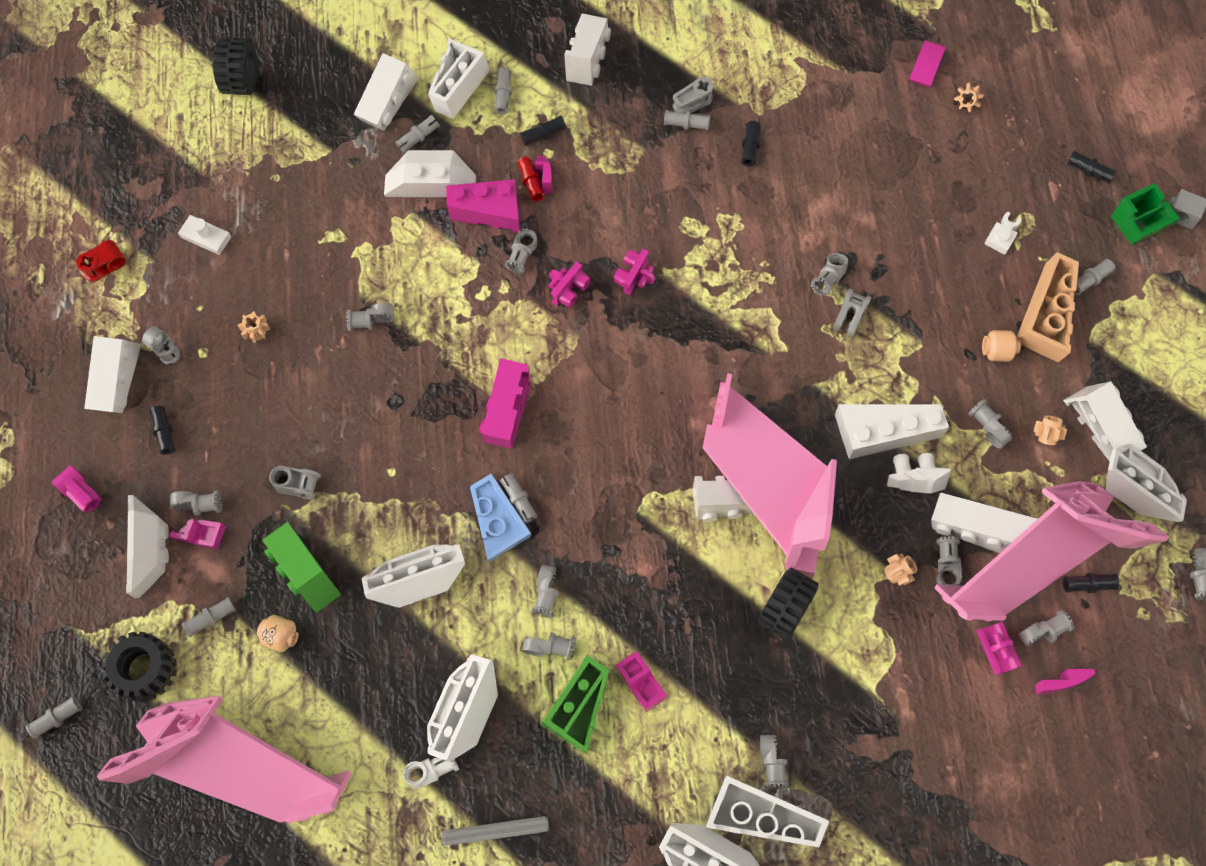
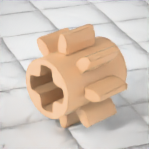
M968 82L966 89L963 87L958 88L961 94L955 97L954 100H959L961 104L959 109L968 107V112H971L973 105L976 107L981 106L978 99L984 97L985 94L979 93L980 85L971 87V82ZM971 92L974 96L968 102L965 98Z
M253 311L252 314L242 316V323L238 324V327L243 331L241 335L245 340L250 337L253 343H256V340L266 338V331L270 330V327L266 323L267 319L264 315L258 317L255 311Z
M1049 415L1044 416L1043 421L1037 420L1034 432H1036V436H1039L1038 441L1048 445H1056L1059 439L1065 440L1067 428H1065V425H1062L1063 420Z
M901 553L887 558L889 565L885 567V573L892 583L898 582L899 586L903 584L905 586L915 580L912 574L917 572V566L909 555L904 557Z

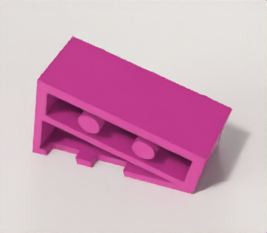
M515 179L446 186L447 208L450 220L475 225L481 223L491 225L495 229H500L501 227L519 233L520 222Z
M500 358L491 397H489L487 402L486 418L482 419L479 429L484 442L512 449L532 385L528 364Z

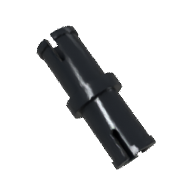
M560 115L545 123L542 121L537 123L538 126L520 132V136L524 145L527 146L542 138L546 140L549 138V135L566 129V124Z
M749 121L746 124V135L742 141L744 150L741 162L744 166L748 167L756 164V154L760 148L759 131L761 126L757 121Z
M1077 151L1072 153L1067 163L1086 172L1085 175H1092L1110 184L1117 170L1099 163L1098 159L1094 158L1092 160L1077 153Z
M161 405L154 406L149 410L154 426L152 433L157 438L160 454H172L176 451L171 435L173 432L172 425L168 423L165 407Z
M1086 573L1085 576H1064L1063 588L1066 593L1077 591L1096 593L1097 590H1118L1120 585L1119 577L1115 573L1107 575Z

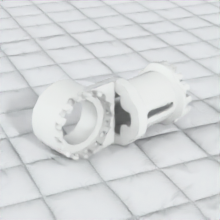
M437 757L432 760L428 758L422 762L414 761L406 765L403 777L411 788L420 789L432 782L438 781L440 776L452 770L458 771L459 767L455 759L448 762ZM417 768L422 769L423 777L419 781L412 782L409 778L411 771Z

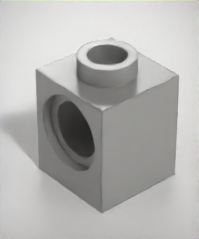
M1183 189L1180 190L1176 197L1171 196L1168 201L1180 218L1177 224L1191 230L1202 218L1206 208L1205 198Z

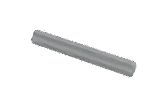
M543 816L444 830L442 832V841L445 846L547 832L549 830L548 818Z

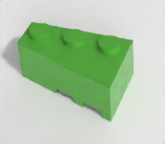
M288 522L263 539L268 548L264 552L272 563L276 561L279 563L275 568L283 579H290V582L287 584L295 596L301 594L316 613L341 596V593L330 581L327 574L322 570Z
M587 655L541 722L542 726L583 754L588 752L609 670Z

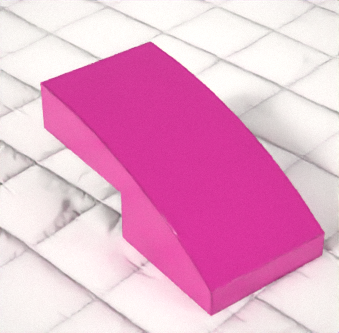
M924 41L909 81L930 88L946 47Z
M637 651L615 665L646 713L668 698Z
M1067 669L1060 674L1061 680H1041L1035 684L1036 695L1052 694L1070 689L1095 675V670Z

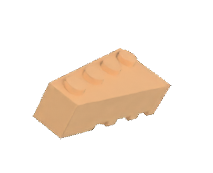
M1058 252L1045 263L1016 339L1020 340L1022 346L1056 362H1060L1071 353V345L1069 343L1070 335L1073 331V324L1071 322L1072 313L1075 310V302L1073 301L1074 292L1077 288L1079 267L1078 261Z

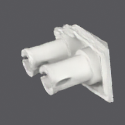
M898 454L893 458L896 474L889 475L887 486L920 493H934L946 489L951 469L936 468L932 454H921L918 457L920 468L911 470L908 455Z

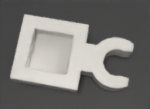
M1010 212L1005 213L1001 224L998 222L995 224L984 243L1004 255L1018 234L1014 230L1021 223V218H1018L1015 223H1011L1008 220Z

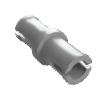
M502 67L497 71V85L494 87L496 95L494 111L498 114L509 112V96L512 94V88L510 87L512 71L509 68Z
M665 111L664 125L682 126L687 130L689 127L709 130L710 115L691 114V111H686V113Z
M430 115L418 126H412L410 132L395 141L398 147L407 142L400 150L406 153L407 150L418 142L422 143L425 141L427 135L440 127L437 121L428 126L435 118Z
M1105 259L1094 268L1086 269L1083 275L1077 278V288L1074 294L1080 295L1089 287L1100 284L1101 279L1114 272V263L1109 259Z
M511 473L504 476L505 479L502 478L500 482L510 497V503L512 506H515L524 524L535 519L538 515L527 499L529 495L526 491L522 490L515 474Z
M229 597L209 609L205 607L202 609V613L183 622L182 626L187 635L191 637L208 626H215L218 620L235 612L236 609Z
M72 696L59 706L47 709L46 714L27 724L26 730L33 739H36L49 729L61 726L65 719L81 711L82 705L75 696Z

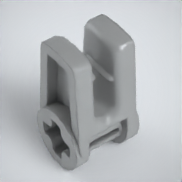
M700 77L673 95L675 102L673 104L674 111L681 113L691 111L692 113L711 104L713 100V82L709 78Z
M849 288L833 330L840 331L843 323L846 322L847 314L853 313L854 317L849 322L847 335L853 337L872 297L868 295L864 297L855 293L854 289Z

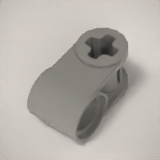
M277 466L271 470L269 479L278 493L306 500L315 499L314 490L316 482L321 477L319 473L308 469H296L285 466ZM283 476L288 477L285 483L277 484L279 478Z

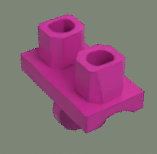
M642 249L640 253L628 250L624 258V264L632 267L630 272L619 267L614 275V282L624 287V293L629 296L636 284L643 288L645 284H653L656 280L652 273L654 267L651 265L647 266L649 262L647 259L648 250Z
M577 261L569 271L566 268H562L560 272L552 270L549 273L552 279L549 287L553 289L551 295L554 298L552 303L556 306L562 303L571 308L577 300V294L571 291L572 288L576 286L584 291L590 285V277L582 271V265Z
M1003 622L976 631L995 676L1021 667L1013 647V641L1009 638Z

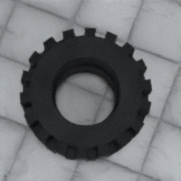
M220 37L213 53V74L220 93L232 95H251L257 82L258 61L254 44L250 38Z
M792 567L786 570L760 614L759 624L784 639L790 638L817 593L819 583Z
M141 631L139 634L130 632L128 633V638L122 635L118 638L119 642L117 644L113 642L109 646L112 650L110 653L105 652L104 654L107 661L102 662V669L106 670V672L102 675L103 679L108 681L106 685L114 690L115 693L132 701L145 702L146 698L149 700L156 699V693L160 695L165 693L164 687L166 685L170 687L173 683L170 678L171 676H176L177 672L173 669V666L177 665L176 659L172 657L175 654L173 650L168 648L169 646L154 635ZM148 653L151 660L149 670L143 677L131 680L129 676L131 663L136 657Z

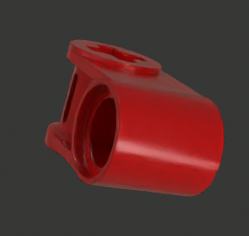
M113 240L101 242L98 246L78 256L76 260L77 268L82 271L84 278L90 282H96L126 264L125 256Z

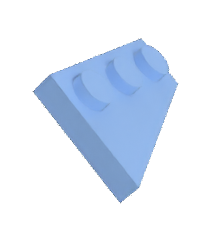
M492 474L470 486L488 562L496 559L531 536L530 531Z

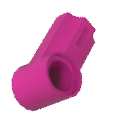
M69 465L51 481L63 495L69 497L85 514L94 511L102 500L85 482L86 479L72 465Z

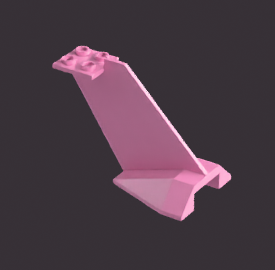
M727 373L726 382L720 383L712 425L707 424L703 449L786 554L785 568L789 569L792 567L813 579L818 550L825 551L830 537L837 460L832 459L828 467L735 391L730 386L732 374Z
M1077 481L1044 487L1042 493L1055 502L1049 510L964 586L936 584L935 589L943 596L942 599L951 604L958 611L959 616L966 620L1004 621L1009 612L1109 543H1113L1118 547L1136 549L1167 541L1169 536L1150 522L1122 520L1112 517L1106 511L1114 496L1098 483Z
M220 696L171 702L148 710L136 725L147 741L145 746L111 758L97 775L101 781L129 784L155 774L280 823L287 821L289 824L299 820L305 821L311 816L321 813L327 814L334 810L337 801L346 788L351 773L348 770L330 777L319 774L215 714L214 712L223 701Z

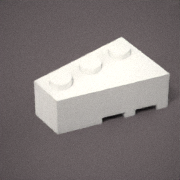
M582 14L575 29L576 36L570 40L572 49L571 51L566 50L564 54L566 81L592 86L594 77L598 78L599 60L604 59L606 50L604 44L605 41L608 42L610 39L611 28H608L607 18Z
M448 38L446 53L442 55L441 67L439 72L435 74L428 95L436 112L453 119L490 72V68L483 52Z
M383 53L354 115L361 121L384 131L391 123L392 118L419 77L406 63Z
M94 336L84 409L123 413L127 404V396L141 344L122 339Z
M1111 381L1087 386L1063 400L1067 406L1072 404L1080 414V417L1077 419L1081 425L1086 423L1095 434L1091 438L1109 462L1113 449L1130 443L1140 451L1147 447L1142 432L1136 428L1131 412L1124 406L1119 390Z
M694 476L692 493L697 520L703 519L704 522H712L717 520L718 517L728 516L729 519H736L742 517L743 514L749 513L756 516L730 482L725 480L724 476H716V481H703L702 476Z

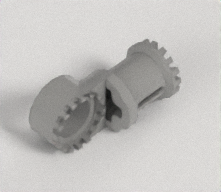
M526 228V230L522 229L517 234L512 245L513 251L510 259L504 265L510 271L514 270L513 272L517 274L524 273L525 262L538 244L534 231ZM525 236L533 238V243L528 246L521 244L520 241Z
M832 253L827 257L826 265L821 269L820 275L811 281V287L815 290L814 293L817 292V295L820 294V296L828 295L831 287L839 282L847 270L848 258L845 255Z
M378 303L366 311L352 312L347 310L346 319L348 320L346 322H349L347 323L348 331H353L354 328H368V330H372L373 323L385 324L386 321L391 323L394 321V306L388 303Z
M152 326L144 333L142 343L152 349L160 357L163 364H176L180 360V350L174 345L173 340L166 332L156 326Z
M983 399L977 403L978 406H974L975 409L972 408L969 411L968 415L970 417L974 416L984 426L983 430L986 432L988 441L994 447L1001 449L1012 440V436H1010V433L1008 434L1009 430L1005 431L1006 427H1003L998 422L1002 416L996 414L986 404L987 401Z
M218 490L214 491L213 494L206 495L178 491L170 495V508L172 510L175 508V511L177 509L179 511L181 509L183 511L193 509L195 516L210 511L221 513L222 504L220 503L222 501L219 500L222 498Z
M946 536L937 539V545L940 547L937 584L959 585L962 581L961 559L958 558L957 547L960 544V539L952 536L951 539L950 536H948V539ZM951 572L954 574L956 583H945L942 578L943 573Z
M1197 548L1193 552V555H1195L1193 556L1195 558L1193 563H1195L1196 571L1190 573V578L1194 579L1196 588L1195 599L1203 600L1205 597L1206 600V548Z
M542 564L537 580V592L539 594L536 605L532 607L531 612L538 616L541 614V617L544 615L545 618H553L554 602L559 597L560 592L551 587L553 586L552 583H554L552 579H555L553 575H556V567Z
M1058 610L1056 616L1050 620L1036 622L1019 633L1018 636L1026 647L1037 641V638L1040 639L1043 636L1046 640L1053 643L1057 640V636L1065 631L1074 630L1075 626L1073 625V620L1068 619L1070 616H1067L1066 612Z
M552 632L548 641L540 640V638L535 639L536 637L531 639V636H525L522 652L539 657L556 654L567 657V660H572L576 638H562Z
M760 735L761 759H763V765L766 766L767 770L765 788L776 789V786L778 789L789 788V783L786 782L785 778L787 760L777 759L776 755L777 743H774L777 741L775 739L776 735Z

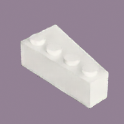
M839 404L835 413L849 459L942 438L949 428L942 405Z
M940 493L932 516V529L939 534L955 536L972 544L1001 553L1037 519Z
M726 776L706 828L820 847L829 821Z

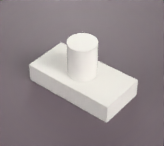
M191 215L178 232L181 238L218 255L221 254L231 238L229 232Z

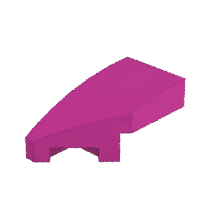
M537 155L535 169L538 174H543L544 194H552L553 185L550 162L545 156Z
M191 518L187 521L185 527L177 532L172 531L169 537L181 542L218 550L226 526L218 522L195 521Z

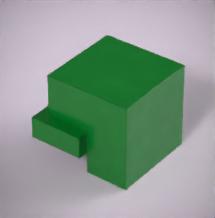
M1155 183L1124 197L1111 215V218L1131 245L1176 224L1180 219L1169 203L1164 201L1166 197Z

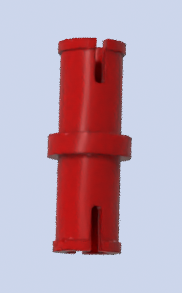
M522 157L518 160L517 165L523 176V185L527 187L531 201L538 202L545 197L539 182L540 176L535 172L531 158Z

